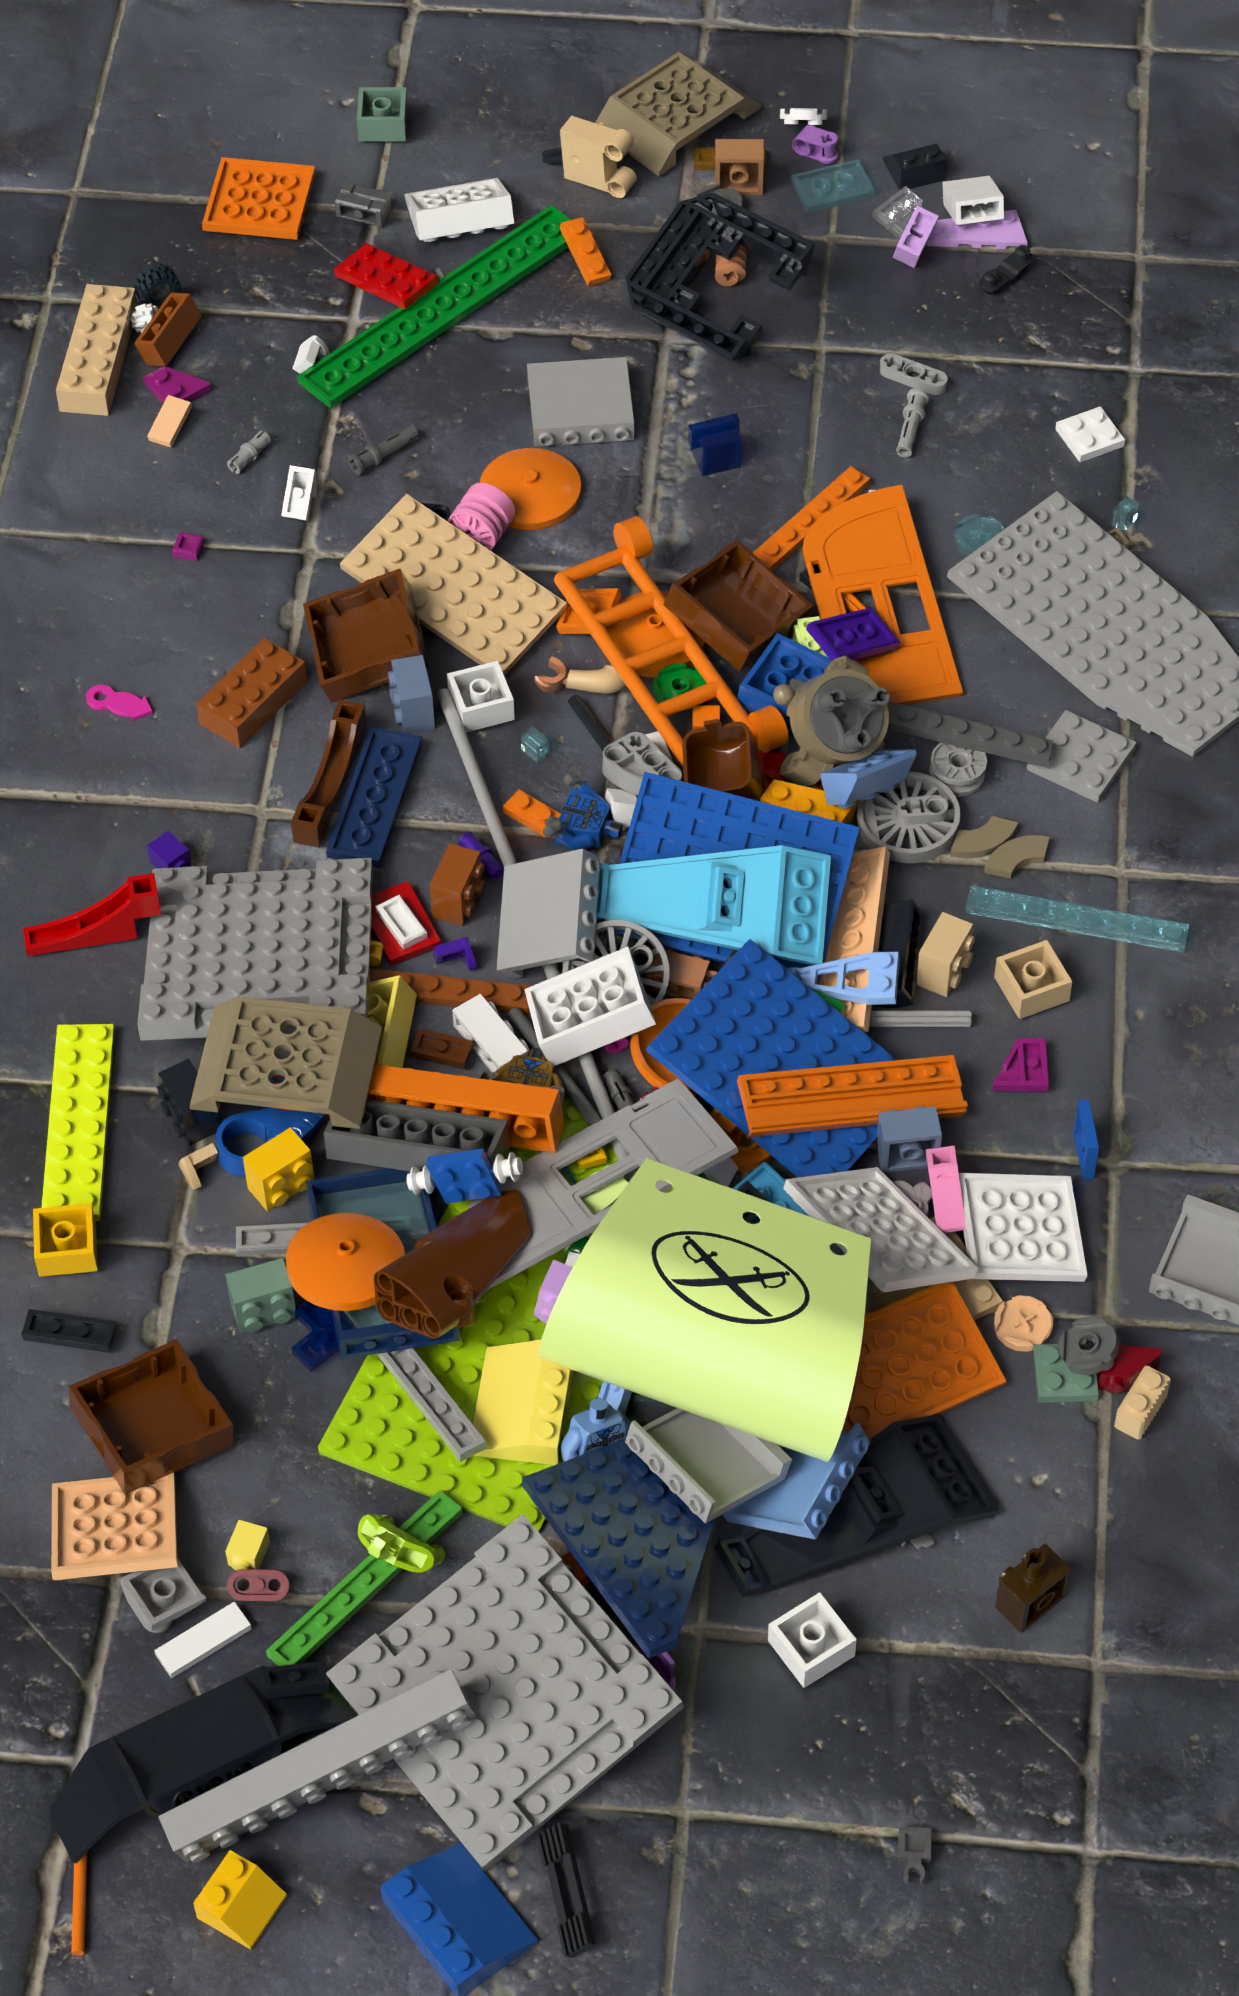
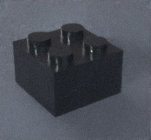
M186 1059L158 1073L160 1085L157 1086V1090L163 1100L160 1102L163 1113L166 1117H172L174 1120L173 1127L178 1137L184 1136L190 1146L217 1133L219 1122L217 1112L190 1109L189 1106L198 1072L191 1061Z

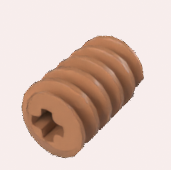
M740 245L730 261L716 254L715 279L720 285L731 287L745 278L746 247Z

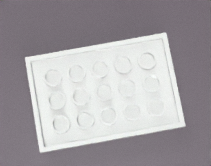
M878 1167L786 1179L783 1189L810 1217L871 1238L868 1277L882 1292L936 1285L976 1277L979 1268ZM836 1243L846 1254L847 1249L843 1245Z

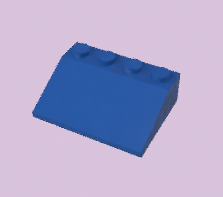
M777 633L740 684L738 701L745 710L751 713L768 705L774 706L781 713L787 730L792 732L790 717L787 716L788 706L780 705L774 700V689L780 684L790 685L791 678L807 682L809 679L823 674L831 660Z
M458 1843L406 1867L380 1886L383 1903L455 1996L467 1995L538 1943L537 1938L462 1843Z

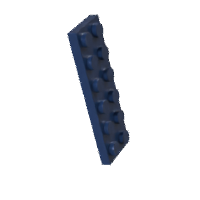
M370 727L326 850L327 858L336 860L372 858V866L380 868L422 745V736Z

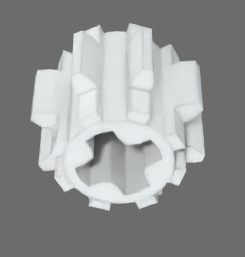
M142 304L135 307L136 311L132 312L130 320L132 321V327L135 328L137 333H142L158 311L156 305Z

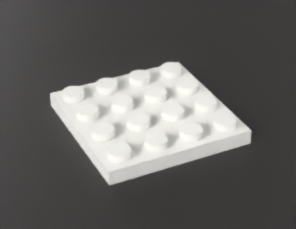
M959 1173L966 1227L963 1231L967 1257L979 1268L976 1277L972 1279L1085 1282L1088 1275L1071 1176Z

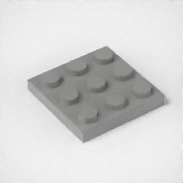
M1065 710L1046 736V739L1053 740L1047 767L1027 763V770L1098 803L1135 751L1137 742Z

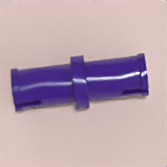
M466 832L459 838L458 844L460 846L480 851L484 871L492 880H497L504 874V866L491 855L492 851L488 846H483L474 837L472 832Z

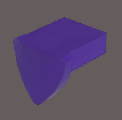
M468 937L434 946L433 956L436 964L463 957L469 971L477 969Z

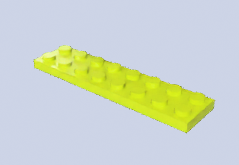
M114 1024L57 1025L42 1208L92 1203L96 1221L101 1219L115 1035Z

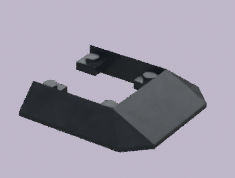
M715 193L680 201L625 277L631 307L636 312L732 361L738 360L751 354L749 349L762 332V325L740 315L729 331L693 313L701 302L702 296L700 293L690 289L689 286L713 253L730 261L740 245L776 262V266L768 276L769 280L791 291L801 275L806 276L815 244Z

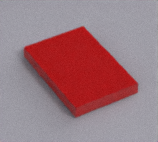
M409 881L373 894L371 930L376 940L382 943L383 953L390 966L434 950V946L441 944L439 936ZM397 895L401 896L427 931L428 937L404 950L378 916L375 906Z

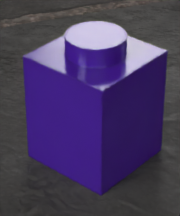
M169 831L147 845L150 863L156 868L192 866L189 849Z

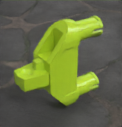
M367 1514L359 1522L358 1537L367 1550H369L368 1553L378 1559H384L394 1566L411 1572L421 1573L431 1570L445 1559V1551L442 1547L438 1548L439 1545L430 1546L425 1542L422 1543L397 1528L392 1517L388 1518L389 1515Z

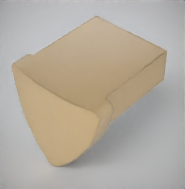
M213 1143L181 1158L179 1161V1167L193 1190L201 1187L196 1170L210 1164L217 1158L218 1151Z

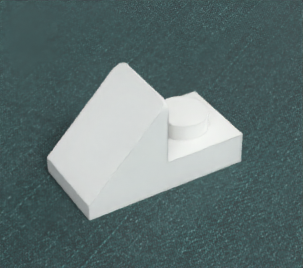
M290 465L281 516L308 521L312 497L317 498L316 470Z

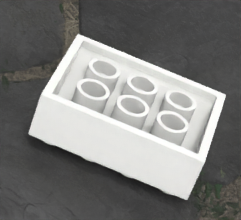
M498 178L404 194L415 233L419 240L424 242H432L437 240V237L446 235L448 238L459 237L461 233L469 231L473 234L482 233L486 228L492 227L494 229H505L509 224H514L511 195Z
M629 947L524 989L538 1044L547 1061L551 1062L553 1066L656 1024L651 1005Z

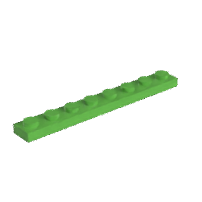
M439 1490L399 1529L422 1543L425 1542L430 1545L462 1515V1507ZM370 1554L266 1650L267 1657L278 1666L303 1663L403 1569Z

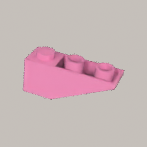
M955 1146L926 1149L936 1226L943 1233L965 1230V1214Z

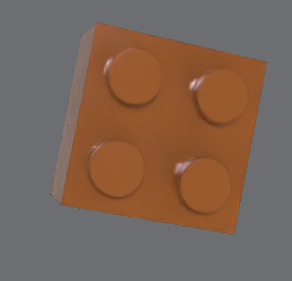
M449 843L430 883L432 918L464 926L467 917H472L475 910V900L477 896L482 895L485 887V880H482L484 864L481 863L480 851Z

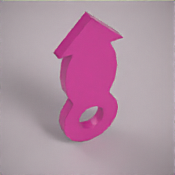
M95 685L86 694L87 704L95 710L109 709L119 716L131 717L132 721L153 714L145 695L141 700L131 693L115 692L107 685ZM99 694H104L107 696L102 701H98L95 699V697Z

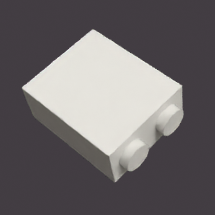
M990 176L943 182V205L956 225L1004 219L1003 194Z

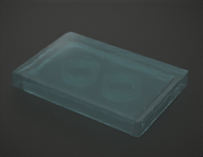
M858 159L791 175V183L807 213L875 197V190Z

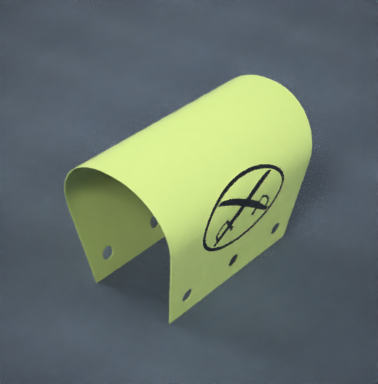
M646 1158L600 1222L574 1264L546 1324L538 1356L543 1360L828 1462L833 1455L845 1422L859 1362L864 1328L871 1238ZM666 1181L673 1186V1191L669 1193L661 1192L656 1188V1183ZM746 1212L755 1213L759 1216L760 1222L750 1224L743 1219V1214ZM839 1243L847 1249V1253L845 1255H836L830 1250V1245Z

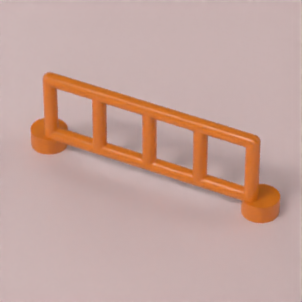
M634 516L614 525V539L618 549L560 571L555 575V584L682 766L683 739L668 717L717 697L734 722H743L756 736L758 748L762 752H770L788 743V730L781 713L774 706L768 705L748 715L684 623L663 605L666 599L639 561V559L651 555L653 551L651 535L641 518ZM623 564L643 595L595 614L574 583ZM654 608L675 639L626 658L605 627ZM685 652L707 684L658 704L636 672Z

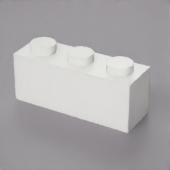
M481 994L452 1010L454 1027L464 1039L473 1041V1050L491 1072H495L504 1064L510 1063L513 1056L521 1055L528 1057L530 1051L523 1039L519 1040L514 1035L510 1023L507 1020L503 1021L499 1017L495 1005L491 1001L487 1002Z

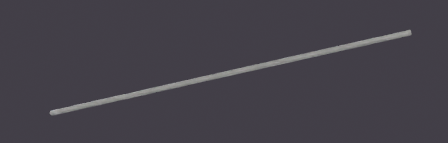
M447 688L440 689L437 692L439 702L503 866L516 864V859L451 693ZM556 963L542 965L547 979L560 975ZM590 1051L578 1056L601 1118L604 1119L615 1112L592 1053ZM617 1139L611 1141L618 1161L629 1155ZM637 1168L624 1175L628 1183L637 1172Z

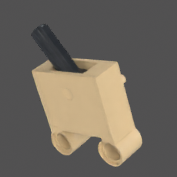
M571 116L560 129L561 147L542 152V161L544 163L552 164L563 161L565 179L609 192L616 198H623L637 181V176L631 168L622 166L617 169L616 161H621L634 144L632 135L624 129L615 130L606 127L603 122L596 124Z

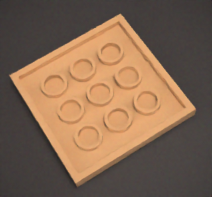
M174 1473L127 1494H124L114 1477L52 1483L51 1572L53 1580L178 1567Z

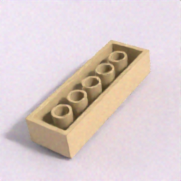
M86 284L56 388L60 412L109 416L133 329L130 316H132L133 311H136L135 307L138 306L135 288Z

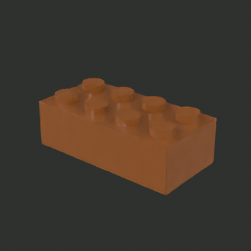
M263 638L196 703L199 724L241 748L307 683L305 661Z

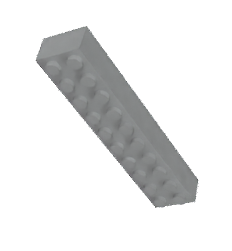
M450 1669L158 1817L173 1852L186 1862L192 1861V1863H196L207 1858L210 1855L209 1851L218 1846H221V1848L229 1847L239 1841L238 1836L248 1831L250 1833L259 1832L268 1826V1821L278 1816L280 1819L291 1816L297 1811L296 1807L306 1802L313 1804L326 1797L325 1792L335 1787L338 1789L346 1788L355 1782V1777L365 1772L367 1775L376 1773L384 1768L383 1763L393 1758L396 1760L403 1759L413 1753V1748L423 1743L430 1745L439 1741L442 1738V1733L452 1728L454 1731L467 1727L471 1723L470 1719L476 1717V1714L461 1682Z

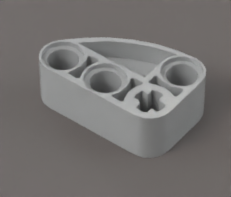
M629 733L604 748L602 760L603 775L613 784L631 794L638 796L644 772L682 781L680 769L643 733Z

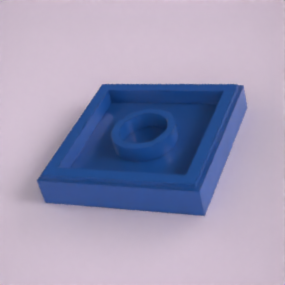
M1089 1099L1079 1100L1073 1135L1082 1178L1084 1180L1094 1179L1099 1145Z

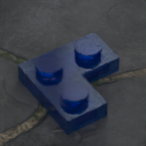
M307 1301L294 1312L295 1317L310 1333L292 1346L291 1351L312 1372L337 1353L339 1347L331 1310ZM341 1317L343 1331L353 1329Z

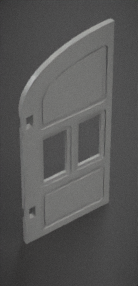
M678 1078L644 1096V1099L635 1104L628 1105L559 1143L556 1153L541 1152L522 1163L523 1174L519 1175L518 1181L510 1180L512 1178L509 1176L505 1183L500 1182L502 1191H518L530 1227L531 1238L507 1264L488 1289L594 1232L613 1205L593 1215L581 1198L640 1167L646 1158L696 1176L738 1153L737 1146ZM615 1139L629 1153L628 1156L573 1186H570L558 1171ZM666 1181L656 1183V1188L664 1193L673 1188ZM486 1198L471 1200L468 1209Z

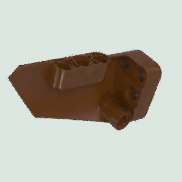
M501 1191V1196L484 1199L421 1237L416 1243L414 1250L375 1272V1299L380 1316L387 1322L435 1339L454 1327H465L473 1324L476 1320V1303L507 1264L531 1238L530 1227L518 1191Z

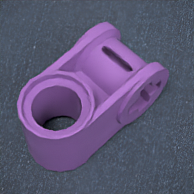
M806 125L792 141L794 151L801 156L815 159L824 164L834 163L839 158L838 151L836 150L838 136L833 132L817 128L813 125Z

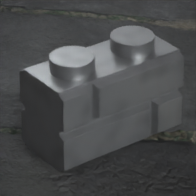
M344 183L341 192H339L335 200L336 216L383 227L386 218L391 212V195L381 189L375 190L359 184Z

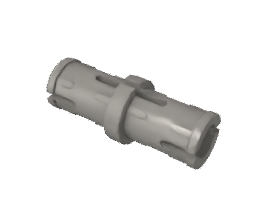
M260 430L248 443H243L238 453L228 460V468L232 472L239 474L248 463L255 461L259 457L258 454L271 443L270 436Z

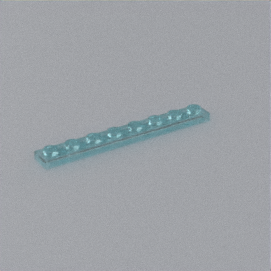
M974 885L970 886L965 910L967 914L1183 953L1189 924Z

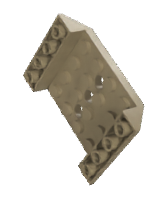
M677 52L610 96L595 123L603 122L606 127L628 131L634 139V144L627 154L657 176H660L676 165V150L733 112L746 119L761 109V104L696 58Z
M237 996L213 1009L189 1107L193 1110L219 1113L221 1102L322 1113L330 1115L332 1126L361 1129L382 1027L348 1008ZM291 1025L297 1028L292 1034L282 1033V1029L286 1026ZM282 1050L291 1052L290 1056L286 1059H278L276 1054ZM282 1075L285 1077V1080L280 1084H272L270 1082L273 1076Z

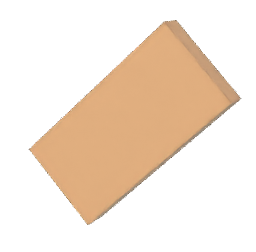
M168 395L147 435L148 440L172 448L192 408L191 402Z

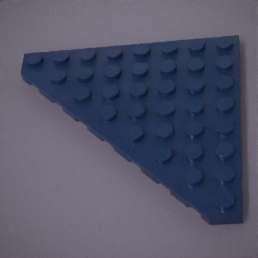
M626 1438L522 1477L521 1486L647 1657L652 1658L676 1648L716 1518L705 1524L625 1443Z

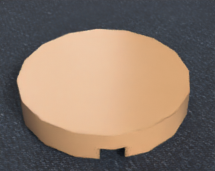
M1019 1295L1012 1297V1300L1001 1303L995 1312L994 1331L997 1338L1006 1347L1015 1351H1032L1033 1345L1046 1344L1052 1334L1053 1317L1051 1312L1049 1313L1042 1301L1031 1296Z

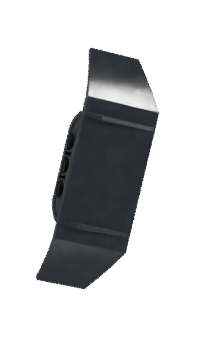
M260 1666L88 1748L63 1788L50 1814V1818L72 1862L77 1864L107 1831L123 1819L144 1809L148 1815L160 1820L158 1816L279 1756L282 1750V1742L302 1733L318 1729L335 1728L357 1717V1713L330 1680L329 1692L266 1699L260 1674L261 1668L267 1666Z

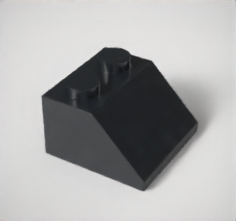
M938 144L883 157V162L900 192L945 181L946 158Z

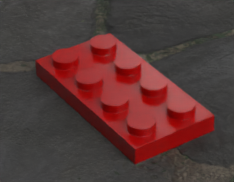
M368 243L360 247L334 268L336 277L403 309H407L438 284L437 275Z

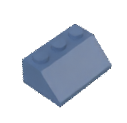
M877 750L865 758L847 762L820 773L827 805H839L841 809L854 806L856 800L874 798V793L878 791L887 792L893 790L895 784L905 780L917 755L916 750Z

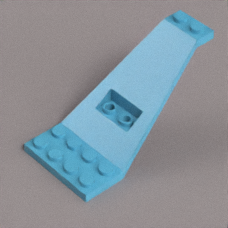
M780 845L613 865L600 863L596 911L597 921H629L644 927L650 932L739 950L751 939L773 958L808 965L822 964L831 855ZM724 880L728 883V888L724 887ZM721 907L725 909V916L721 913Z

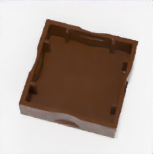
M738 540L715 554L707 564L695 568L673 583L663 604L739 672L761 657L777 633L786 638L792 635L794 625H797V619L808 618L813 608V605L787 582L772 573L764 562Z
M400 568L366 580L353 588L336 591L303 603L308 630L314 642V659L320 686L331 703L388 683V672L392 671L391 660L423 655L426 669L429 668L411 585Z
M177 1339L143 1353L122 1366L104 1370L69 1386V1401L72 1412L124 1494L233 1446V1423L215 1396L203 1385L198 1376L197 1369Z

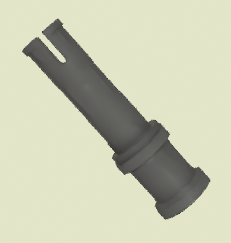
M409 425L402 431L393 434L376 445H366L365 449L361 452L348 455L349 467L359 476L370 466H378L382 462V458L418 440V430L414 425Z

